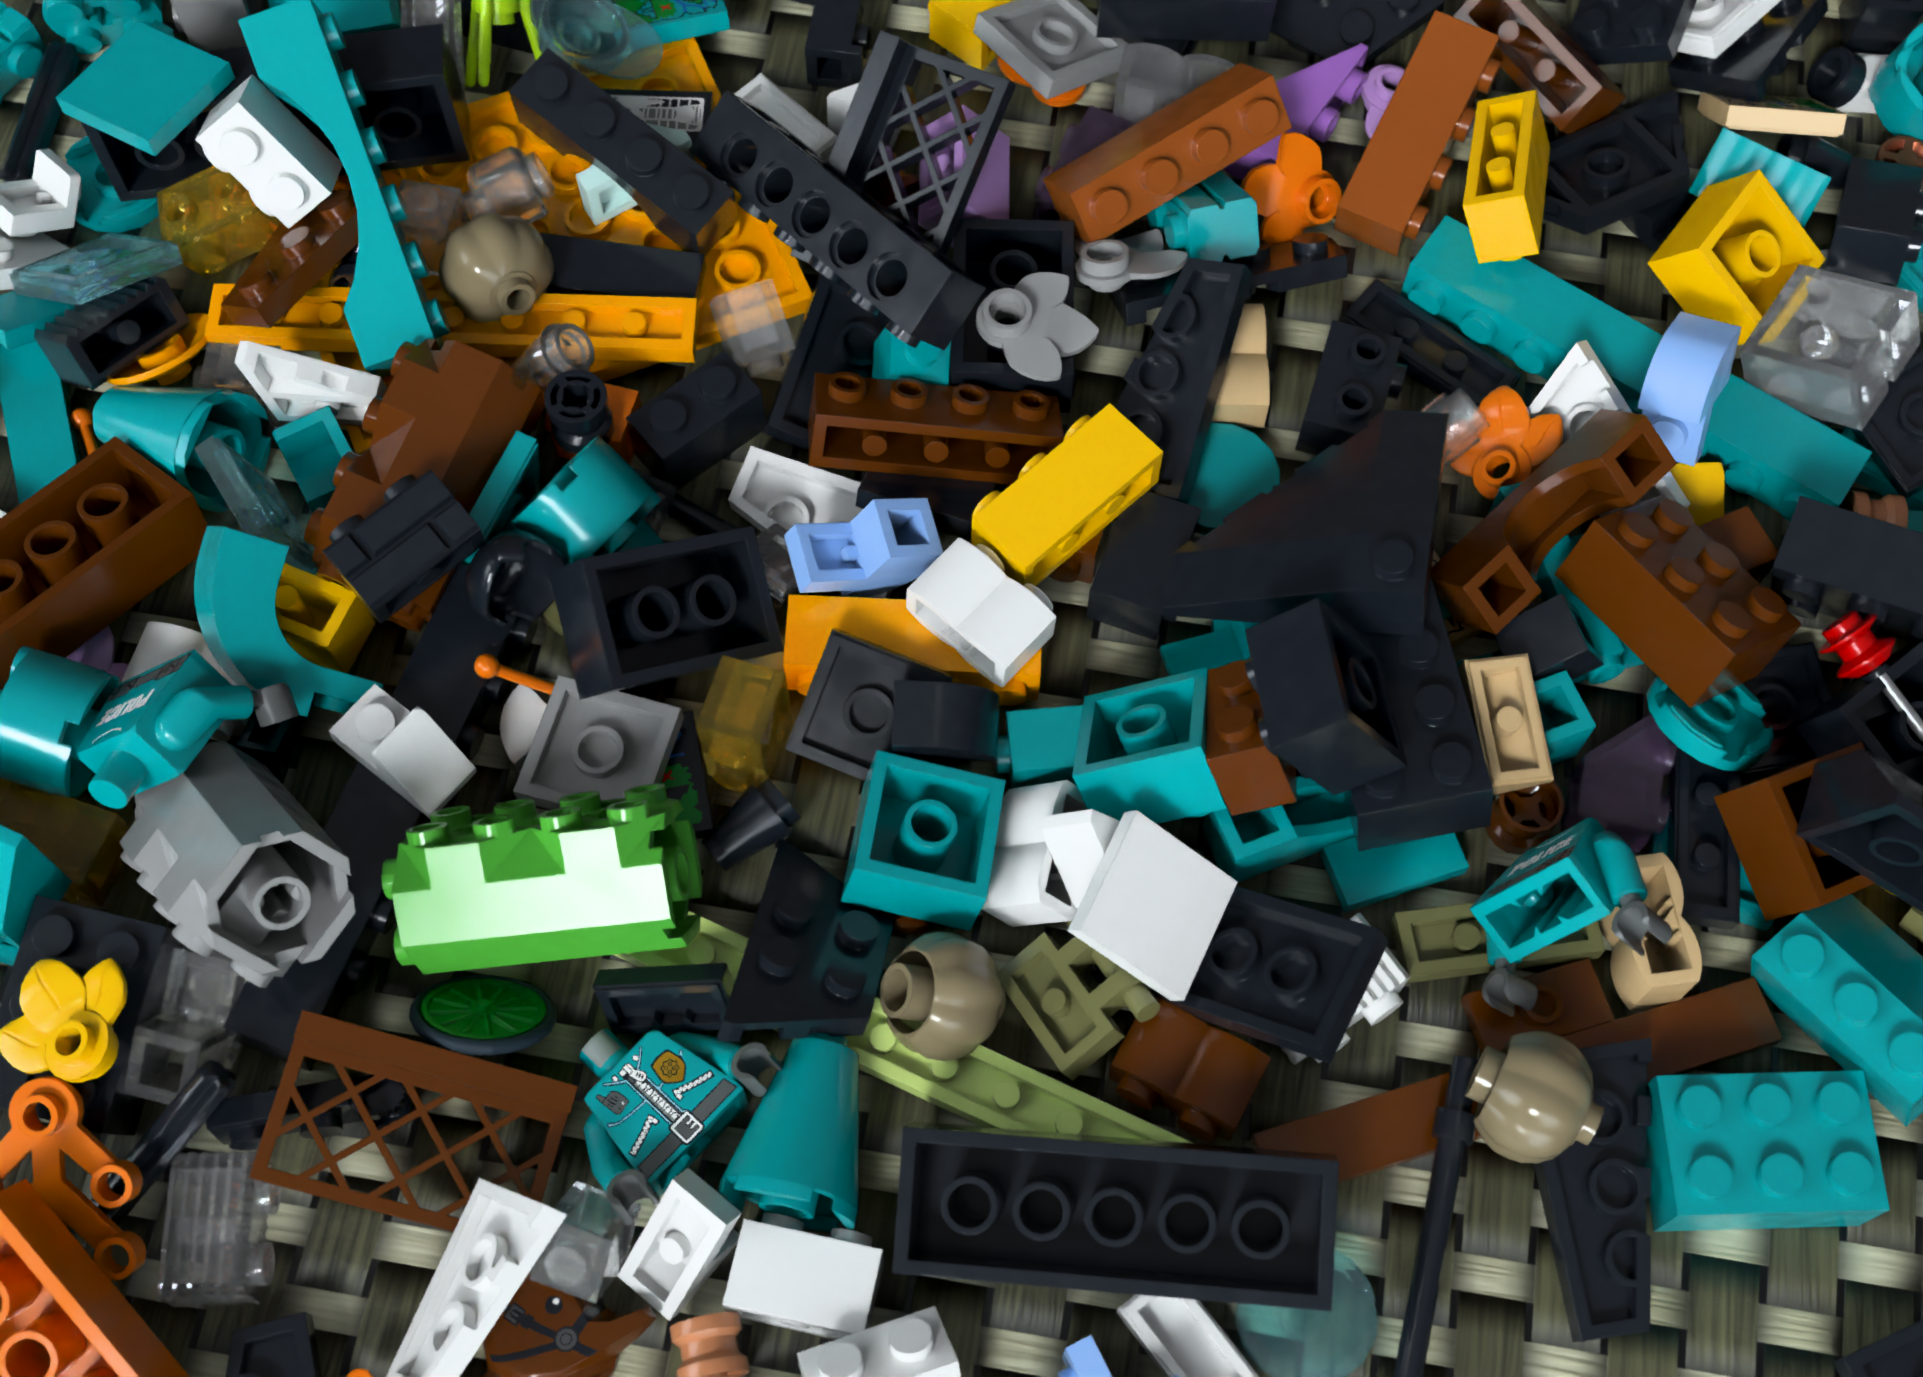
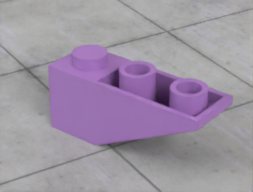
M1361 43L1276 81L1292 128L1286 132L1293 131L1303 134L1315 143L1317 140L1325 143L1329 139L1339 121L1341 114L1339 110L1345 102L1353 105L1361 95L1362 84H1365L1368 80L1369 74L1363 71L1369 49L1368 46ZM1281 135L1222 170L1243 180L1252 168L1263 163H1275Z

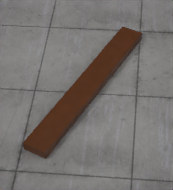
M1755 977L1563 1036V1038L1576 1045L1578 1049L1652 1038V1062L1647 1064V1083L1657 1075H1682L1776 1045L1783 1039ZM1450 1072L1254 1133L1251 1137L1252 1145L1254 1148L1335 1154L1339 1160L1338 1184L1434 1154L1437 1139L1433 1138L1431 1133L1437 1107H1444ZM1473 1101L1471 1112L1474 1115L1478 1104L1476 1101ZM1477 1129L1475 1130L1474 1141L1482 1138Z

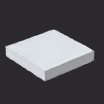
M1138 810L1124 812L1067 931L1168 1000L1184 1001L1238 882Z

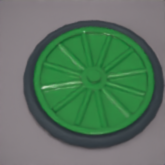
M470 975L443 980L426 988L417 995L411 1004L409 1019L413 1029L425 1041L439 1048L471 1055H495L526 1049L540 1042L552 1031L557 1020V1010L553 1001L546 993L527 982L496 975Z

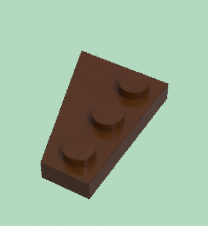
M348 189L333 190L332 194L289 229L282 222L221 303L222 308L234 324L271 328L359 243L357 209L352 191Z

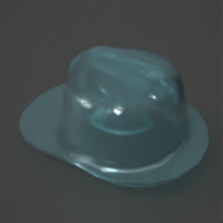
M531 0L530 2L531 21L538 31L537 41L541 54L549 48L587 78L603 74L614 79H637L649 75L660 64L663 47L661 39L653 27L636 14L609 0Z

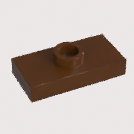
M1589 958L1522 977L1536 985L1538 996L1531 1010H1525L1515 1004V1014L1513 1017L1490 1006L1482 997V989L1467 993L1460 1000L1481 1054L1487 1045L1501 1051L1511 1036L1522 1032L1545 1031L1563 1037L1615 1020Z

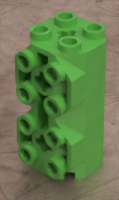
M664 784L636 786L624 791L625 798L601 800L598 791L578 792L561 797L559 799L560 808L544 813H537L535 800L528 798L497 804L494 806V813L471 815L469 806H455L434 811L429 814L431 823L414 826L406 830L407 837L399 842L397 858H389L383 862L381 873L382 887L386 897L393 900L397 920V928L394 933L396 958L402 966L416 965L423 974L688 947L700 932L701 914L688 915L689 899L702 898L703 885L694 828L689 820H675L684 809L679 800L667 798Z

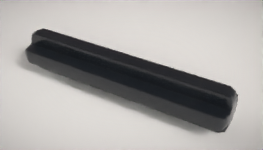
M51 41L45 47L0 169V177L4 182L32 179L36 151L48 149L62 111L56 97L72 83L80 61L79 56L75 53V47L69 43L61 44Z
M209 1060L204 1062L125 1157L124 1160L134 1163L139 1168L143 1178L142 1189L133 1200L117 1208H106L98 1204L92 1197L91 1201L117 1226L235 1087L236 1078L233 1072L224 1069L218 1061ZM113 1172L108 1178L109 1187L114 1193L123 1195L125 1182L119 1174Z

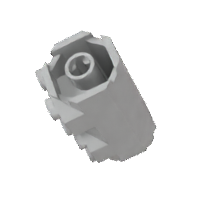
M225 740L206 743L180 776L135 795L136 821L119 842L124 849L120 855L121 859L141 873L136 879L137 883L150 894L157 897L158 900L153 906L162 916L176 924L171 933L178 941L190 950L205 957H208L213 950H216L233 959L230 963L232 969L252 984L266 988L274 976L283 977L296 959L301 964L321 959L356 913L354 897L348 888L347 874L351 876L348 857L267 766Z

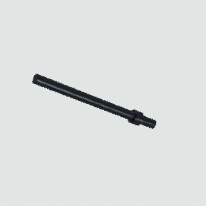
M1453 1056L1444 1107H1437L1435 1111L1431 1136L1437 1139V1145L1393 1377H1423L1464 1150L1465 1146L1473 1145L1476 1130L1473 1122L1474 1114L1471 1113L1474 1100L1465 1097V1092L1478 1060L1467 1056Z

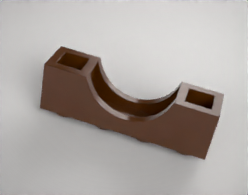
M1600 409L1432 567L1431 579L1436 595L1456 622L1497 635L1542 592L1537 583L1539 567L1549 551L1564 536L1579 525L1600 514L1618 508L1633 506L1677 464L1646 415Z

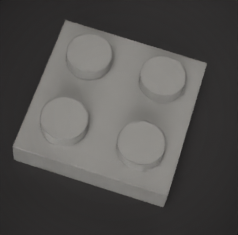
M1014 0L978 13L973 33L1047 100L1129 68L1134 49L1122 38H1097V16L1079 0Z
M558 675L513 790L516 798L534 799L535 806L553 810L560 808L559 799L561 797L578 792L598 791L601 800L625 798L624 791L636 786L660 784L684 719L682 709L619 691L580 700L575 680Z

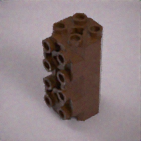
M425 339L418 346L405 341L398 348L391 365V376H393V379L383 397H374L364 415L362 430L372 434L370 448L362 455L352 451H348L343 455L334 474L333 485L336 486V489L326 508L318 507L307 523L304 541L315 546L312 561L318 568L316 575L325 581L334 582L352 591L330 564L323 552L325 548L332 544L329 536L340 523L349 517L360 514L365 519L384 505V493L391 485L404 476L414 474L418 479L429 470L433 471L452 493L453 497L470 514L516 430L531 436L545 408L541 388L528 380L524 389H520L510 381L515 372L514 368L503 360L457 340H445L441 350L436 339ZM457 566L388 619L408 630L420 633L425 622L430 621Z

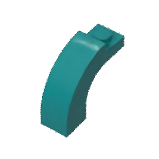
M207 526L195 567L194 601L197 619L210 652L220 667L237 685L247 686L250 691L277 683H285L291 689L299 715L304 717L308 716L314 693H316L313 706L345 714L374 684L381 689L383 688L384 684L325 668L306 660L284 638L276 617L275 598L289 546L225 526Z

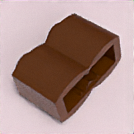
M1155 997L1160 1004L1159 1012L1146 1022H1139L1135 1018L1110 1066L1109 1078L1118 1084L1116 1092L1128 1102L1146 1110H1152L1155 1104L1170 1109L1180 1116L1177 1124L1183 1130L1201 1140L1214 1142L1218 1136L1231 1141L1268 1067L1271 1057L1242 1039L1208 1026L1187 1011Z

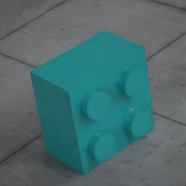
M1208 667L1084 696L1072 777L1087 810L1094 809L1119 821L1124 812L1138 810L1154 823L1159 824L1186 817L1198 818L1214 811L1227 809L1224 798L1206 761Z
M877 750L862 789L841 902L970 931L988 895L1006 780Z

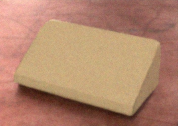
M1528 653L1464 660L1458 667V671L1493 786V795L1552 782L1554 776Z

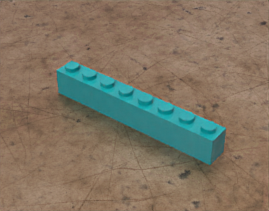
M1445 215L1410 263L1400 294L1430 315L1462 331L1469 340L1490 347L1513 360L1525 372L1537 374L1546 380L1551 378L1576 342L1587 340L1631 411L1635 414H1642L1643 410L1637 408L1651 361L1663 335L1523 257L1515 261L1499 260L1479 264L1469 227ZM1730 374L1728 383L1713 404L1702 456L1697 463L1721 462L1723 464L1725 482L1731 489L1754 497L1778 511L1790 522L1800 496L1839 507L1872 454V451L1739 377Z

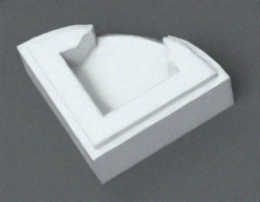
M520 684L508 697L500 720L502 744L509 760L518 772L524 765L547 706L531 688Z

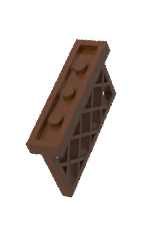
M302 1010L293 1037L294 1041L248 1178L454 1232L460 1218L448 1214L466 1205L472 1192L469 1191L451 1155L489 1135L508 1170L489 1182L499 1186L512 1178L521 1195L542 1203L568 1114H570L578 1086ZM305 1057L334 1064L347 1088L346 1092L311 1111L308 1110L295 1086ZM345 1068L375 1076L354 1086ZM384 1079L403 1083L416 1110L378 1130L359 1093ZM413 1086L443 1095L423 1105ZM292 1097L301 1116L282 1126ZM453 1097L470 1101L484 1128L447 1149L427 1112ZM352 1098L371 1135L332 1155L313 1118ZM482 1105L510 1112V1114L491 1123ZM421 1116L440 1153L402 1174L382 1137ZM521 1116L550 1123L541 1152L515 1167L496 1130ZM306 1123L325 1160L299 1175L269 1167L278 1137ZM375 1141L394 1179L369 1193L350 1189L336 1162ZM444 1160L463 1197L437 1212L419 1207L406 1181ZM537 1164L528 1192L519 1174ZM329 1167L338 1185L309 1177ZM399 1185L408 1204L383 1198L380 1195Z

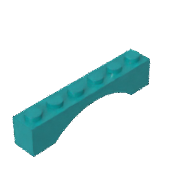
M292 0L239 19L238 22L259 79L277 98L301 111L324 132L333 144L349 177L357 209L359 247L354 280L343 311L364 368L371 374L381 378L391 376V365L398 348L405 341L418 346L425 339H436L441 350L444 344L442 336L451 332L440 302L437 298L428 301L421 279L430 276L423 253L416 240L407 243L400 221L409 218L402 196L395 183L386 186L379 164L388 161L382 141L375 127L365 128L358 108L367 105L362 86L353 69L344 71L338 55V50L346 48L341 29L332 12L323 14L313 0Z
M1567 670L1534 682L1551 765L1576 756L1596 727ZM1303 776L1296 777L1297 802L1231 816L1227 807V809L1205 815L1201 831L1218 868L1237 882L1318 853L1322 851L1324 846L1355 837L1344 793L1342 792L1334 796L1311 778L1306 779Z

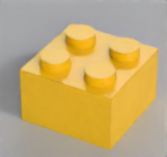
M1758 169L1708 185L1647 264L1684 312L1741 327L1737 344L1741 345L1768 338L1826 258L1761 170Z

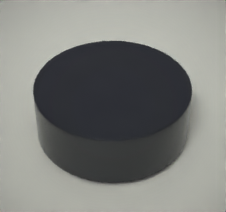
M1836 47L1824 53L1814 63L1807 79V92L1809 96L1832 108H1838L1847 104L1857 95L1865 81L1867 67L1864 59L1844 47Z

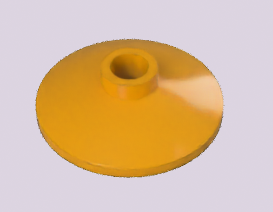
M186 314L190 320L188 327L107 382L113 385H128L156 379L161 386H166L186 377L192 370L189 361L200 353L208 343L204 336L208 314Z

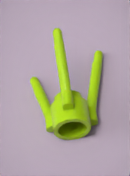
M471 0L465 84L468 87L475 86L477 69L479 85L481 87L489 85L492 25L515 23L514 13L520 11L535 60L546 50L533 12L532 0Z

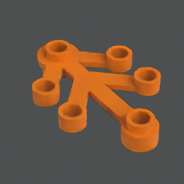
M52 1076L39 1077L28 1081L15 1092L11 1099L9 1119L12 1129L0 1141V1191L4 1189L3 1180L32 1152L33 1181L30 1184L67 1229L69 1225L95 1249L94 1261L110 1280L124 1279L142 1267L146 1259V1246L137 1234L121 1230L66 1178L65 1153L92 1175L90 1181L92 1197L98 1204L106 1208L120 1207L133 1200L140 1193L143 1185L141 1171L134 1163L128 1160H119L81 1124L84 1116V1103L80 1093L74 1086L65 1080ZM37 1103L47 1106L51 1113V1121L48 1126L43 1125L37 1116ZM110 1172L117 1173L123 1178L125 1182L123 1195L116 1194L110 1189L108 1184ZM114 1244L122 1246L127 1251L129 1256L127 1267L117 1264L113 1259L112 1247Z

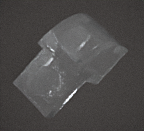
M183 944L173 948L161 1014L135 1026L123 1088L124 1094L169 1105L204 1062L209 1060L218 1061L224 1069L230 1071L241 1044L233 1039L223 1026L246 981L230 966L233 959L215 950L208 957H205L190 950Z

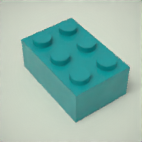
M1864 1070L1657 1075L1647 1083V1096H1651V1126L1646 1127V1168H1651V1197L1648 1198L1653 1232L1860 1226L1890 1210Z

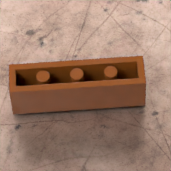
M1435 10L1337 206L1333 230L1394 256L1398 255L1406 238L1413 241L1417 240L1430 211V208L1422 204L1430 188L1438 192L1441 191L1454 162V159L1448 157L1447 154L1454 140L1462 143L1465 142L1475 122L1476 109L1472 108L1471 105L1478 91L1488 95L1499 73L1502 61L1494 59L1499 35Z
M1239 63L1043 178V181L1061 221H1074V235L1090 243L1105 239L1291 129L1292 125L1273 75Z

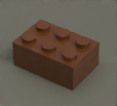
M1664 494L1595 519L1554 574L1690 708L1757 677L1802 625L1787 610L1786 603L1776 592L1761 586L1740 566L1739 559L1729 548L1714 542L1693 522L1691 513L1683 505L1670 500Z

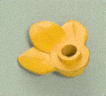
M108 958L99 962L82 977L73 968L61 961L53 959L37 961L29 970L21 985L20 1006L25 1015L0 1029V1051L5 1059L13 1067L24 1073L37 1074L50 1070L57 1078L71 1083H81L104 1075L112 1067L118 1055L119 1042L112 1025L127 1000V982L118 963L114 959Z

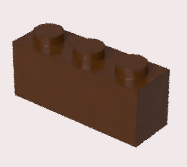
M1467 0L1453 15L1459 20L1500 36L1494 59L1502 61L1501 68L1524 92L1537 91L1541 110L1562 132L1571 134L1606 119L1627 97L1535 0Z

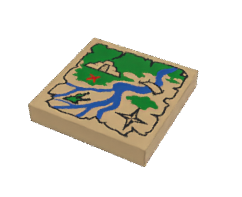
M1701 92L1697 109L1701 112L1700 114L1727 129L1828 137L1843 135L1847 114L1815 99L1765 95L1760 103Z

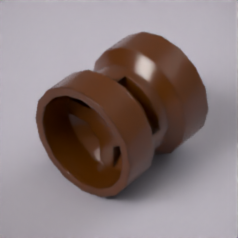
M1552 781L1497 794L1492 802L1491 824L1485 827L1488 837L1500 849L1517 855H1522L1533 847L1545 842L1564 813L1565 801L1560 788ZM1521 823H1529V825L1525 826L1521 825Z

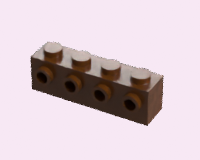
M837 372L834 374L815 373L808 421L809 466L996 482L998 484L1011 485L1018 479L1020 471L1032 457L1041 452H1044L1046 455L1049 454L1064 439L1058 397L1047 396L1038 391L1006 392L986 390L973 384H961L958 386L926 384L912 378H900L897 380L866 378L852 372Z

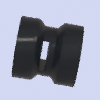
M582 369L567 370L556 375L547 385L544 392V403L551 420L553 436L558 445L569 453L577 454L598 435L608 444L614 433V419L609 407L607 389L601 378L590 371Z

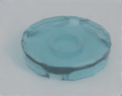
M1337 1250L1334 1252L1332 1311L1236 1303L1235 1322L1242 1347L1259 1370L1270 1377H1346L1366 1359L1376 1340L1378 1320L1376 1321L1377 1311L1374 1304L1376 1300L1371 1283L1353 1260Z

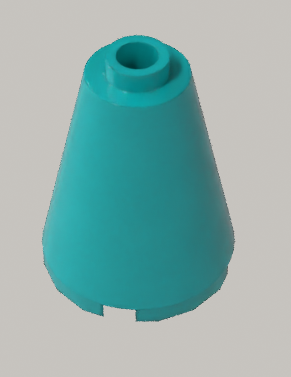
M118 385L105 391L93 409V429L101 442L105 444L113 437H118L193 493L199 508L220 513L229 509L223 506L228 502L202 458L217 468L220 473L222 472L226 475V479L229 477V481L233 483L243 500H245L253 492L263 476L271 451V438L262 435L260 417L268 420L264 407L254 396L234 389ZM226 482L224 485L225 488H230L228 483Z
M815 1033L807 1038L792 1040L781 1061L783 1064L782 1070L776 1071L767 1092L763 1096L720 1180L718 1193L741 1213H743L745 1201L747 1200L758 1204L764 1210V1213L785 1215L802 1221L804 1223L803 1230L831 1233L833 1228H838L839 1221L848 1230L855 1228L858 1215L859 1056L855 1051L847 1047L849 1041L846 1037H832L824 1033Z

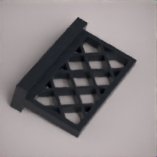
M880 30L828 162L868 194L872 185L889 177L897 202L886 208L895 216L902 214L905 224L944 255H947L1016 85L1008 79L911 45L898 36ZM923 64L937 70L943 89L917 102L912 86L920 66ZM951 75L962 79L953 83ZM979 85L992 89L993 93L985 112L967 121L958 96ZM948 102L957 127L930 140L922 115ZM912 121L920 146L894 159L889 144L894 130ZM962 140L967 154L961 170L944 178L935 153ZM925 158L933 184L907 196L899 171ZM938 196L943 209L940 222L937 227L921 234L912 209ZM792 248L790 253L791 256L808 264L814 257L807 249L804 253H800Z

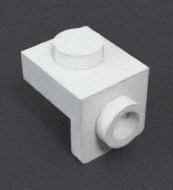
M51 149L37 150L32 179L0 183V228L10 237H32L40 232L74 228L77 203L81 197V177L79 173Z

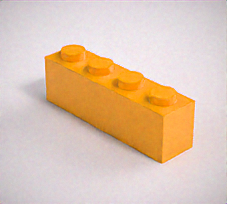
M788 595L783 658L787 690H797L800 694L807 695L831 631L835 627L953 674V683L974 685L992 690L999 694L1000 705L1015 706L1024 703L1026 700L1038 701L1042 647L1002 688L980 674L954 647L937 638L916 620L906 609V599Z

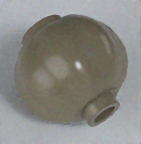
M482 213L451 232L446 242L445 252L439 262L438 277L444 291L454 300V306L459 307L466 318L480 323L500 321L501 316L521 315L532 310L534 302L541 294L547 293L548 285L553 279L555 263L550 249L543 242L540 232L529 220L515 215L502 216L497 213Z
M930 932L910 943L893 960L890 967L886 970L880 985L881 1007L887 1015L888 1025L893 1035L907 1049L932 1060L955 1061L974 1052L977 1046L986 1041L996 1029L1006 1005L1005 991L998 976V968L991 954L977 942L948 932ZM901 1019L923 1021L924 1023L919 1029L915 1030L906 1025Z
M1530 1031L1513 1035L1507 1040L1501 1051L1487 1045L1476 1064L1465 1092V1097L1478 1102L1473 1122L1483 1141L1497 1154L1520 1163H1540L1554 1159L1569 1146L1573 1145L1575 1141L1588 1145L1594 1137L1604 1113V1107L1593 1102V1075L1586 1057L1576 1045L1567 1039L1545 1031Z

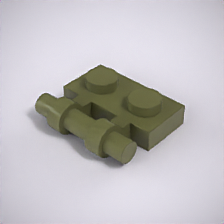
M1072 920L1067 921L1068 926H1070ZM1044 932L998 971L999 979L1007 995L1061 1073L1071 1080H1075L1125 1037L1111 1018L1122 1007H1128L1139 1022H1146L1152 1019L1160 1010V1004L1149 991L1151 987L1075 936L1061 948L1052 937ZM1090 964H1097L1107 979L1092 991L1079 973Z

